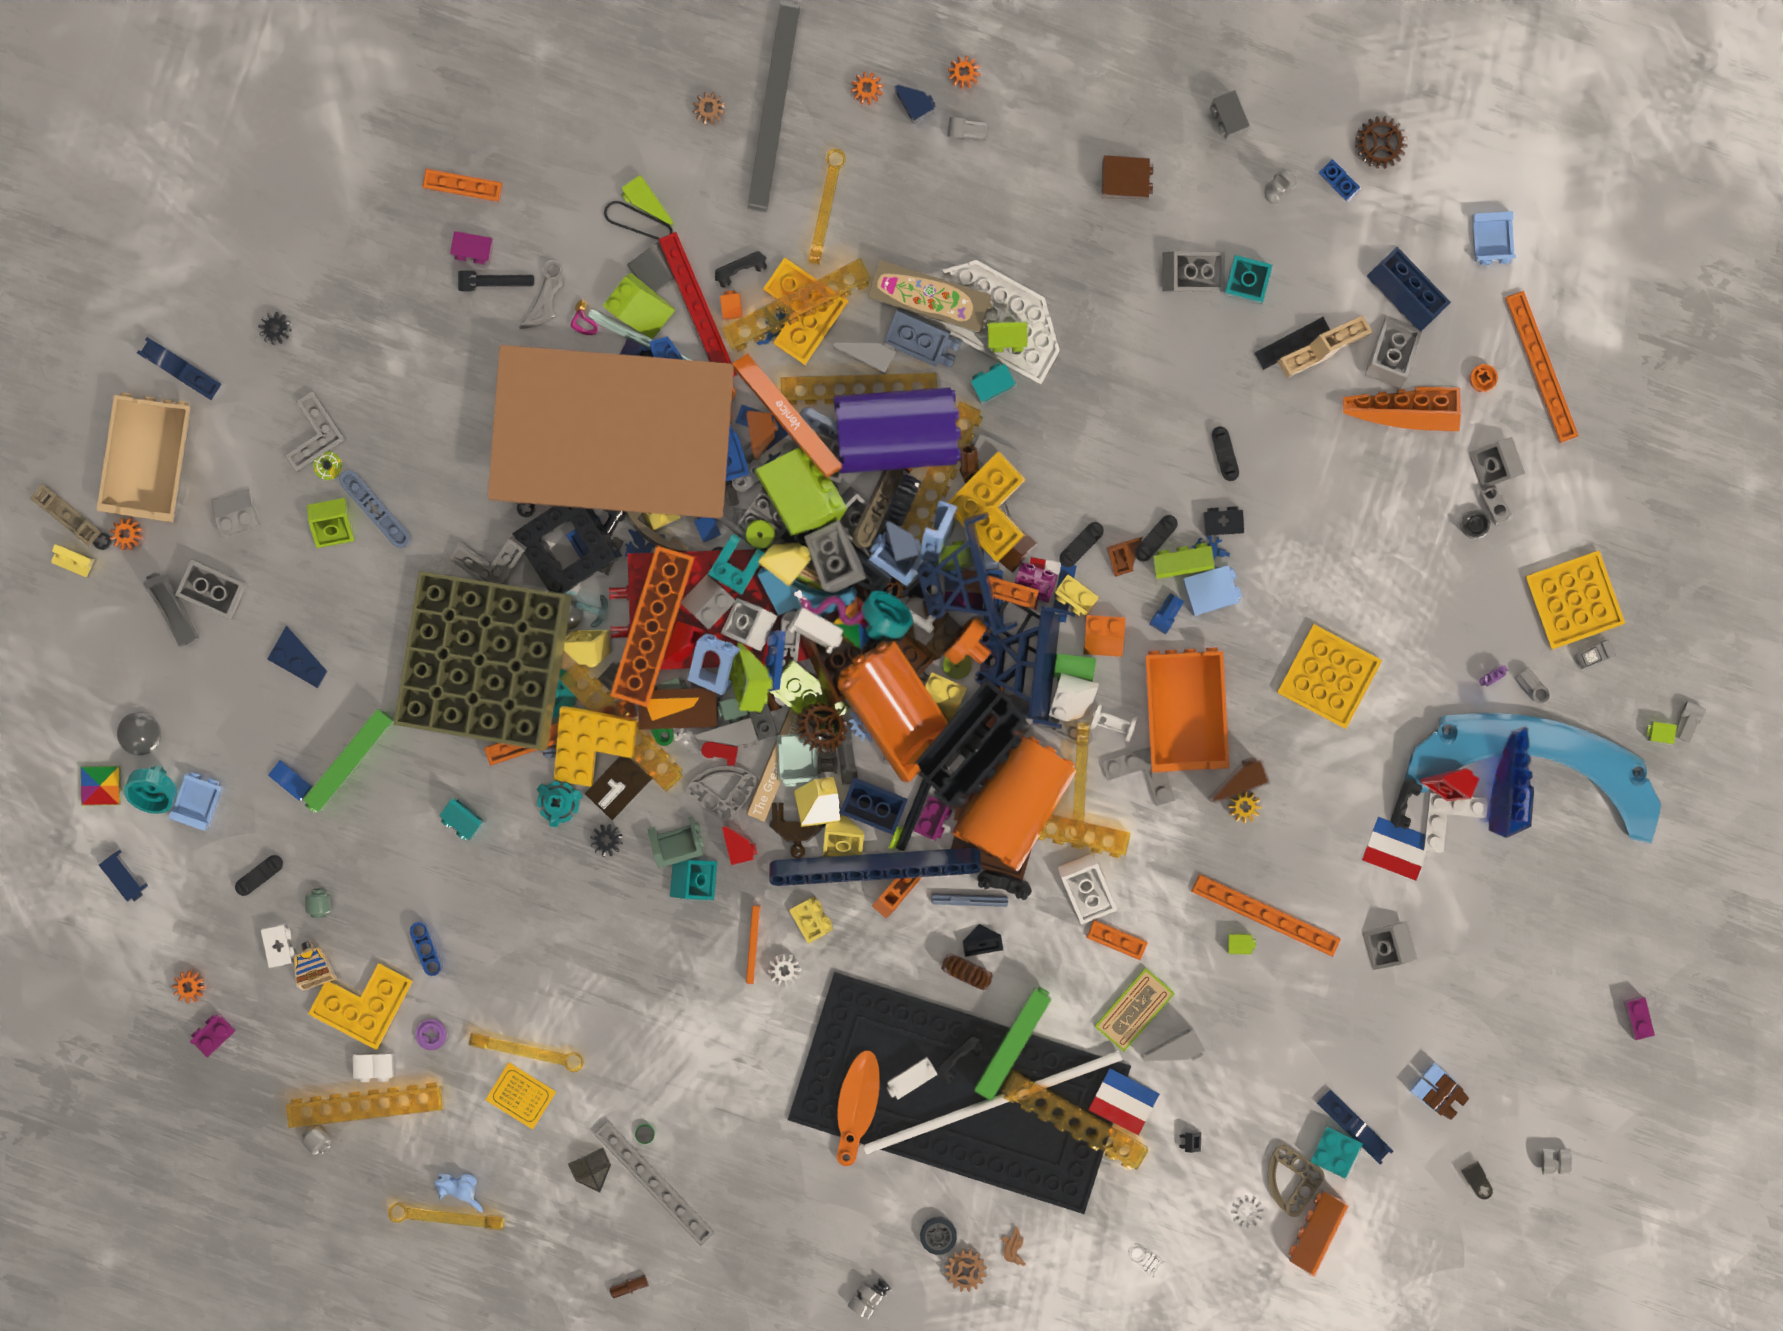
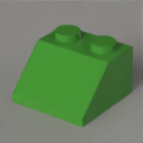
M1056 654L1054 677H1057L1059 682L1061 673L1093 682L1096 658Z

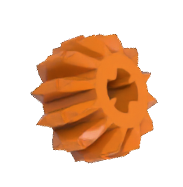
M958 56V64L955 61H951V65L955 68H948V72L954 74H951L948 78L949 80L955 79L953 82L954 86L960 82V89H963L964 83L967 84L968 88H971L970 81L977 84L978 81L974 77H980L981 73L975 72L980 69L979 65L972 66L976 61L975 59H972L969 63L968 56H965L962 62L961 57ZM967 68L969 75L960 76L961 71L959 70Z
M863 72V79L856 75V79L859 82H851L853 86L857 87L851 89V93H857L854 99L857 100L861 97L860 104H863L865 99H867L868 105H871V98L878 102L876 95H883V92L877 90L884 87L883 84H877L881 78L877 77L873 80V72H871L869 78L866 72ZM867 84L868 86L870 84L871 92H863V85Z
M120 518V525L117 522L113 523L116 530L110 529L111 533H115L114 536L110 537V540H116L114 543L115 547L121 544V550H125L126 545L129 550H132V543L136 546L139 545L136 538L143 539L142 535H137L143 529L136 528L139 522L135 521L132 523V518H127L126 523L124 518ZM123 530L130 531V533H128L130 534L129 538L122 537V535H124L122 534Z
M188 970L187 976L184 972H181V978H174L178 984H173L172 988H178V991H175L173 994L174 996L181 994L178 999L179 1001L185 998L186 1003L189 1004L191 998L194 1002H197V996L203 997L204 994L199 990L206 989V986H200L204 978L197 980L198 972L192 977V971ZM185 983H191L193 990L186 991L187 986H185Z

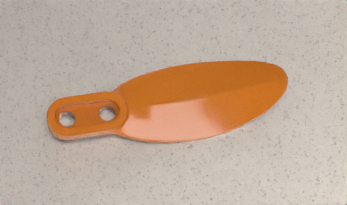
M863 1051L856 1057L848 1070L841 1088L838 1102V1125L841 1137L837 1161L842 1166H851L855 1162L860 1138L869 1128L875 1114L879 1097L880 1079L876 1056L871 1051ZM847 1136H853L854 1140L848 1141ZM848 1154L850 1159L845 1160L843 1155Z

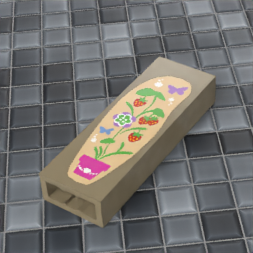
M879 260L868 294V299L975 333L985 330L988 319L984 317L986 311L990 312L993 305V300H990V294Z

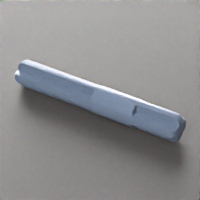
M933 893L931 902L932 904L1007 907L1008 896Z

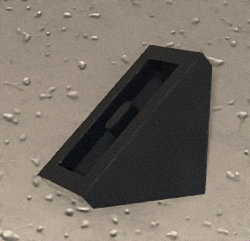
M919 578L901 593L904 597H911L915 594L920 598H924ZM929 585L927 591L931 594L932 585Z
M978 924L963 940L965 957L1002 951L1001 934Z

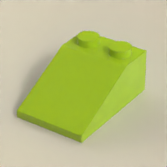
M632 273L623 278L603 304V307L616 318L652 340L676 310Z
M738 642L736 647L740 648V651L734 655L729 675L739 711L762 712L763 706L768 700V690L772 688V678L769 677L768 670L742 643Z

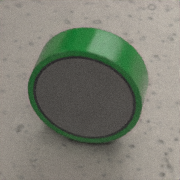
M648 1124L640 1125L635 1132L636 1140L641 1144L650 1143L655 1136L653 1127Z

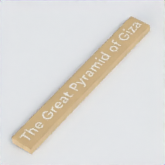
M809 672L812 676L819 680L817 675ZM790 707L778 735L801 734L796 733V729L799 727L795 725L796 721L799 720L797 717L799 714ZM777 738L746 811V815L765 822L780 782H778Z

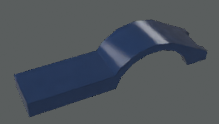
M146 337L147 343L142 351H137V354L165 370L206 398L213 399L222 385L221 383Z
M1331 1089L1317 1103L1352 1138L1364 1143L1362 1148L1380 1165L1383 1163L1381 1160L1389 1152L1391 1154L1394 1152Z

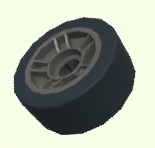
M933 1217L922 1226L920 1239L924 1249L929 1253L943 1255L951 1251L955 1246L957 1233L953 1223L948 1219ZM937 1232H940L942 1234V1238L938 1240L935 1239V1234Z

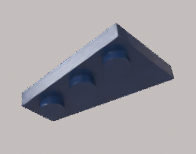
M286 626L267 660L319 688L328 671L305 647L301 640L296 637L292 630Z

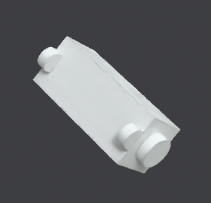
M804 608L797 610L789 626L791 633L794 630L827 648L826 652L829 654L835 646H839L843 638L841 636L842 629Z
M925 1057L889 1080L887 1090L892 1098L896 1096L897 1099H900L936 1076L937 1071L928 1057Z

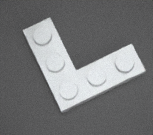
M1430 793L1424 851L1444 853L1448 814L1487 818L1488 799L1472 797L1467 800L1446 801L1436 793Z

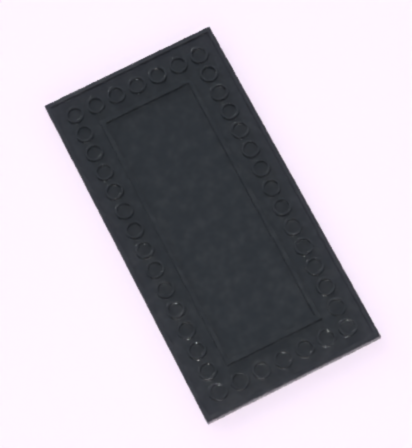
M834 972L788 1121L841 1137L838 1125V1102L841 1088L850 1066L863 1051H871L876 1056L879 1066L880 1086L875 1114L869 1128L860 1138L859 1143L865 1145L987 1100L988 1098L977 1093L974 1087L1010 1027ZM1031 1034L995 1096L1103 1056ZM971 1036L980 1039V1044L984 1047V1051H978L980 1053L979 1056H975L971 1051L965 1056H961L951 1069L956 1074V1077L954 1079L950 1077L952 1080L950 1083H947L943 1078L939 1079L937 1074L900 1099H897L896 1096L892 1098L888 1092L889 1080L925 1057H928L936 1070ZM1121 1062L1110 1064L879 1150L1085 1214L1113 1122L1089 1111V1108L1109 1069L1128 1077L1131 1065ZM849 1135L847 1139L853 1141L854 1137Z

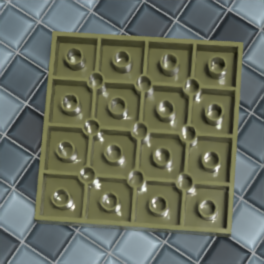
M419 571L393 725L537 750H547L572 596Z

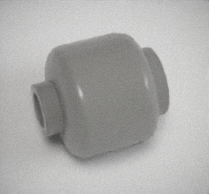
M311 1126L302 1134V1143L311 1154H324L329 1150L331 1137L321 1126Z

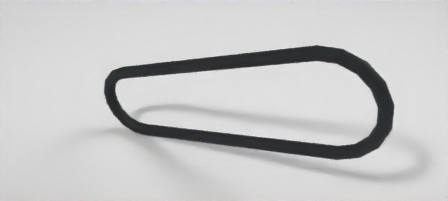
M612 201L604 209V217L609 223L650 238L659 239V237L610 220L607 216L609 206L621 204L668 227L670 234L673 233L671 226L621 201Z

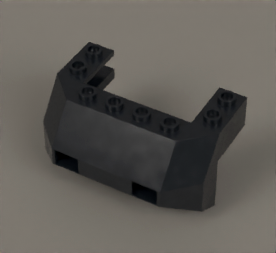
M986 679L914 763L921 769L918 775L935 789L932 794L949 809L962 808L967 803L969 797L982 790L984 787L983 782L987 777L989 779L993 777L997 772L995 768L998 764L1005 763L1010 757L1008 754L1010 750L1019 747L1022 743L1021 738L1032 727L1033 719L1004 691ZM994 715H996V719L998 721L990 729L986 726V724ZM961 754L965 760L955 771L951 770L949 767Z

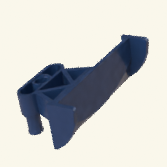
M988 512L966 517L964 526L968 540L936 566L931 561L922 562L918 569V576L927 610L932 618L942 617L946 609L989 616L993 635H997L1016 627L1017 621L1001 624L975 522L989 516ZM970 545L977 575L964 578L958 554ZM953 559L957 575L942 567ZM938 573L959 583L946 603ZM975 581L980 582L986 609L971 607L965 584ZM929 585H935L937 587V593L929 594L927 591V587ZM960 589L962 590L966 606L951 604Z
M1041 606L1040 622L1037 627L1007 638H1003L998 634L993 635V633L984 632L981 637L982 639L979 641L987 646L991 653L980 664V671L975 674L978 678H975V681L981 686L987 679L999 688L1002 686L1030 702L1029 716L1033 719L1031 724L1044 728L1062 729L1061 724L1049 722L1048 720L1061 616L1075 617V613ZM1038 635L1035 662H1027L1029 638ZM1019 642L1017 654L1010 645ZM1006 651L1017 663L1003 672ZM995 658V664L990 666V660ZM1026 668H1034L1031 697L1023 693ZM1015 676L1014 687L1006 682Z

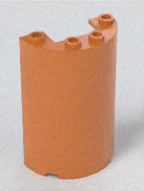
M884 641L864 655L856 656L852 660L853 663L841 672L842 676L839 679L838 687L899 779L903 782H910L921 770L914 763L948 725V721L896 642L886 643Z
M1218 647L1206 648V652L1197 653L1196 649H1184V653L1178 654L1177 650H1165V654H1160V651H1148V655H1145L1152 773L1230 768L1223 651H1218Z
M1023 736L1019 747L1016 749L1012 748L1008 753L1010 757L1005 763H999L995 768L997 772L990 779L987 777L983 782L984 787L979 793L973 794L951 834L963 841L971 842L994 855L1002 863L1016 871L1020 870L1077 772L1073 767L1075 764L1066 758L1062 759L1056 755L1057 751L1046 745L1044 748L1039 745L1040 741L1032 736H1029V738Z

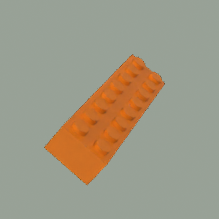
M656 546L610 696L648 707L694 557Z

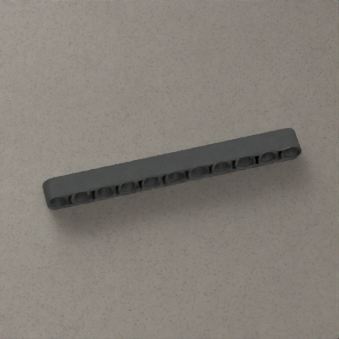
M782 0L780 3L747 210L767 213L800 3Z

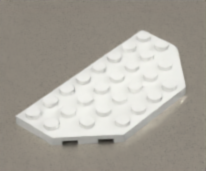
M978 260L926 274L990 294V300H993L991 311H986L984 317L988 319L985 330L975 333L910 312L911 314L950 330L951 336L962 339V342L1002 364H1006L1007 367L1034 382L1042 384L1060 351L1046 300L1043 296ZM1027 322L1028 347L1023 348L1024 352H1012V349H1004L1002 353H992V349H988V323Z

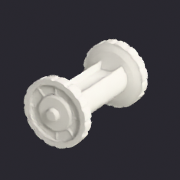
M1098 704L1095 713L1092 714L1093 719L1090 729H1094L1096 725L1125 734V741L1129 742L1132 733L1135 732L1134 727L1137 717L1133 716L1131 721H1127L1101 712L1102 705ZM1106 717L1107 720L1103 723L1100 721V718Z

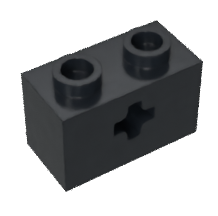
M1238 506L1227 507V511H1219V508H1207V512H1203L1204 536L1244 533L1243 510H1238ZM1222 516H1225V519H1229L1225 526H1222V523H1218Z

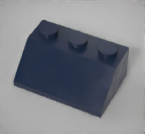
M854 777L840 814L894 835L908 799Z

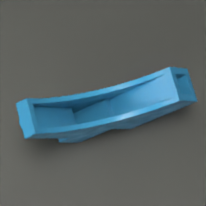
M765 567L760 568L758 577L778 615L795 610V608L797 610L803 608L799 602V596L794 595L799 590L801 591V596L806 597L813 608H817L827 597L831 596L840 597L845 606L855 601L854 599L857 595L854 586L831 594L826 590L808 587L796 580L788 586ZM834 603L830 604L822 613L815 615L825 619L826 613L835 611L838 606Z

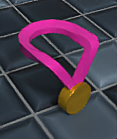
M580 300L575 306V311L577 312L570 326L583 335H593L597 332L598 325L593 320L585 317L583 310L586 302ZM580 315L584 321L590 323L594 328L592 330H585L575 322Z

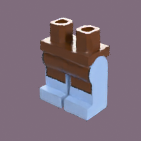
M1433 1062L1422 1076L1437 1089L1435 1090L1420 1077L1409 1091L1440 1116L1443 1115L1452 1120L1458 1112L1450 1105L1456 1100L1464 1106L1469 1097L1463 1092L1464 1089Z

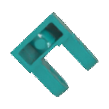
M732 533L707 575L741 595L760 565L758 561L765 553L757 549L744 572L730 565L727 561L741 539Z

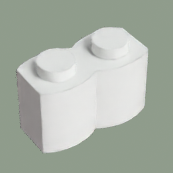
M393 1053L353 1055V1079H358V1082H370V1078H378V1082L389 1081V1078L394 1077Z

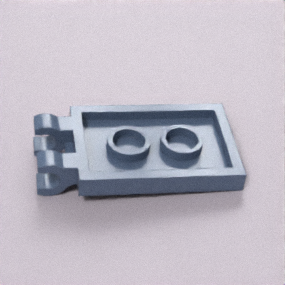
M898 308L884 342L935 367L938 363H942L951 368L956 356L946 353L947 348L958 351L963 340L957 337H950V330Z

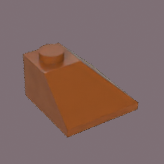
M747 411L754 458L757 460L774 440V431H778L776 419L772 420L771 413Z

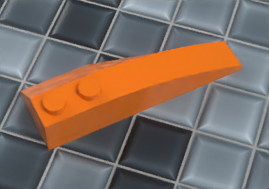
M1415 387L1413 391L1399 389L1397 393L1387 394L1385 391L1378 392L1376 396L1363 394L1343 397V413L1362 420L1398 428L1460 431V388Z

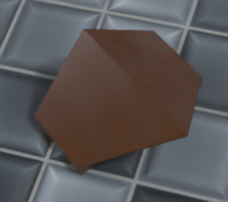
M1023 532L1025 536L999 561L1012 573L1038 544L1025 532Z

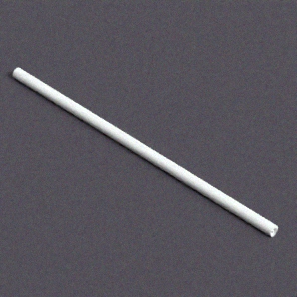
M1117 1051L995 1096L992 1101L989 1099L867 1143L863 1145L866 1154L1119 1062L1122 1060L1120 1052Z

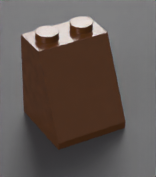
M1104 155L1102 159V198L1149 199V194L1153 195V183H1149V176L1153 175V163H1150V158Z

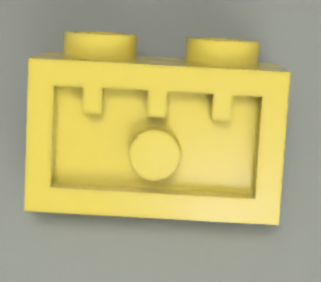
M54 545L52 552H55L51 561L53 564L88 577L94 559L61 545Z
M1067 574L1054 592L1057 595L1055 599L1063 605L1066 603L1071 605V611L1079 617L1082 614L1086 616L1099 598L1069 574Z
M815 896L789 910L808 944L833 930L831 920L826 916L821 902Z

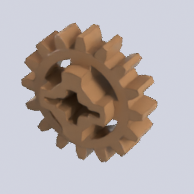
M962 1249L960 1255L954 1252L955 1258H948L951 1264L945 1265L949 1269V1271L945 1272L946 1276H950L947 1280L948 1283L954 1282V1289L960 1286L961 1292L964 1288H967V1291L970 1292V1287L972 1286L978 1289L977 1283H984L981 1277L987 1276L986 1273L982 1272L987 1269V1266L981 1265L984 1259H978V1252L972 1255L971 1249L968 1253H965L964 1249ZM963 1258H970L974 1261L971 1263L966 1262ZM957 1262L958 1270L953 1274V1266ZM964 1266H965L966 1268H969V1267H970V1268H971V1269L969 1270V1273H970V1274H968V1275H967L966 1273H963V1274H962V1273H961V1272L963 1271L962 1267H964ZM979 1267V1274L975 1279L973 1274L974 1271ZM965 1279L969 1283H961L958 1280Z

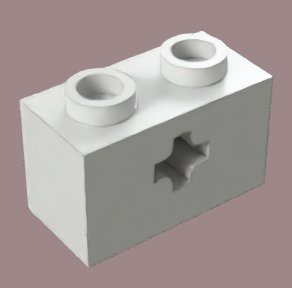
M286 924L262 929L261 934L268 967L293 963L296 952L295 948L290 945L289 939H292L290 928H287ZM278 940L279 943L284 944V947L281 948V951L279 948H275V944L278 943Z

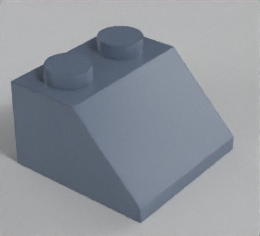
M887 522L886 526L896 562L919 556L918 551H921L919 539L915 540L912 534L891 522Z

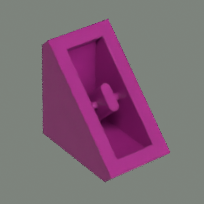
M945 591V603L954 591ZM958 592L951 604L966 606L962 592ZM968 592L971 607L983 609V594Z

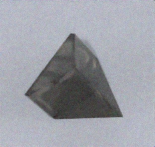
M602 1147L569 1162L568 1166L576 1182L600 1193L611 1163Z

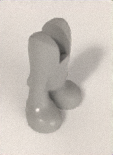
M1281 171L1275 174L1274 179L1265 186L1266 200L1271 204L1280 203L1283 199V192L1295 187L1296 177L1288 171Z

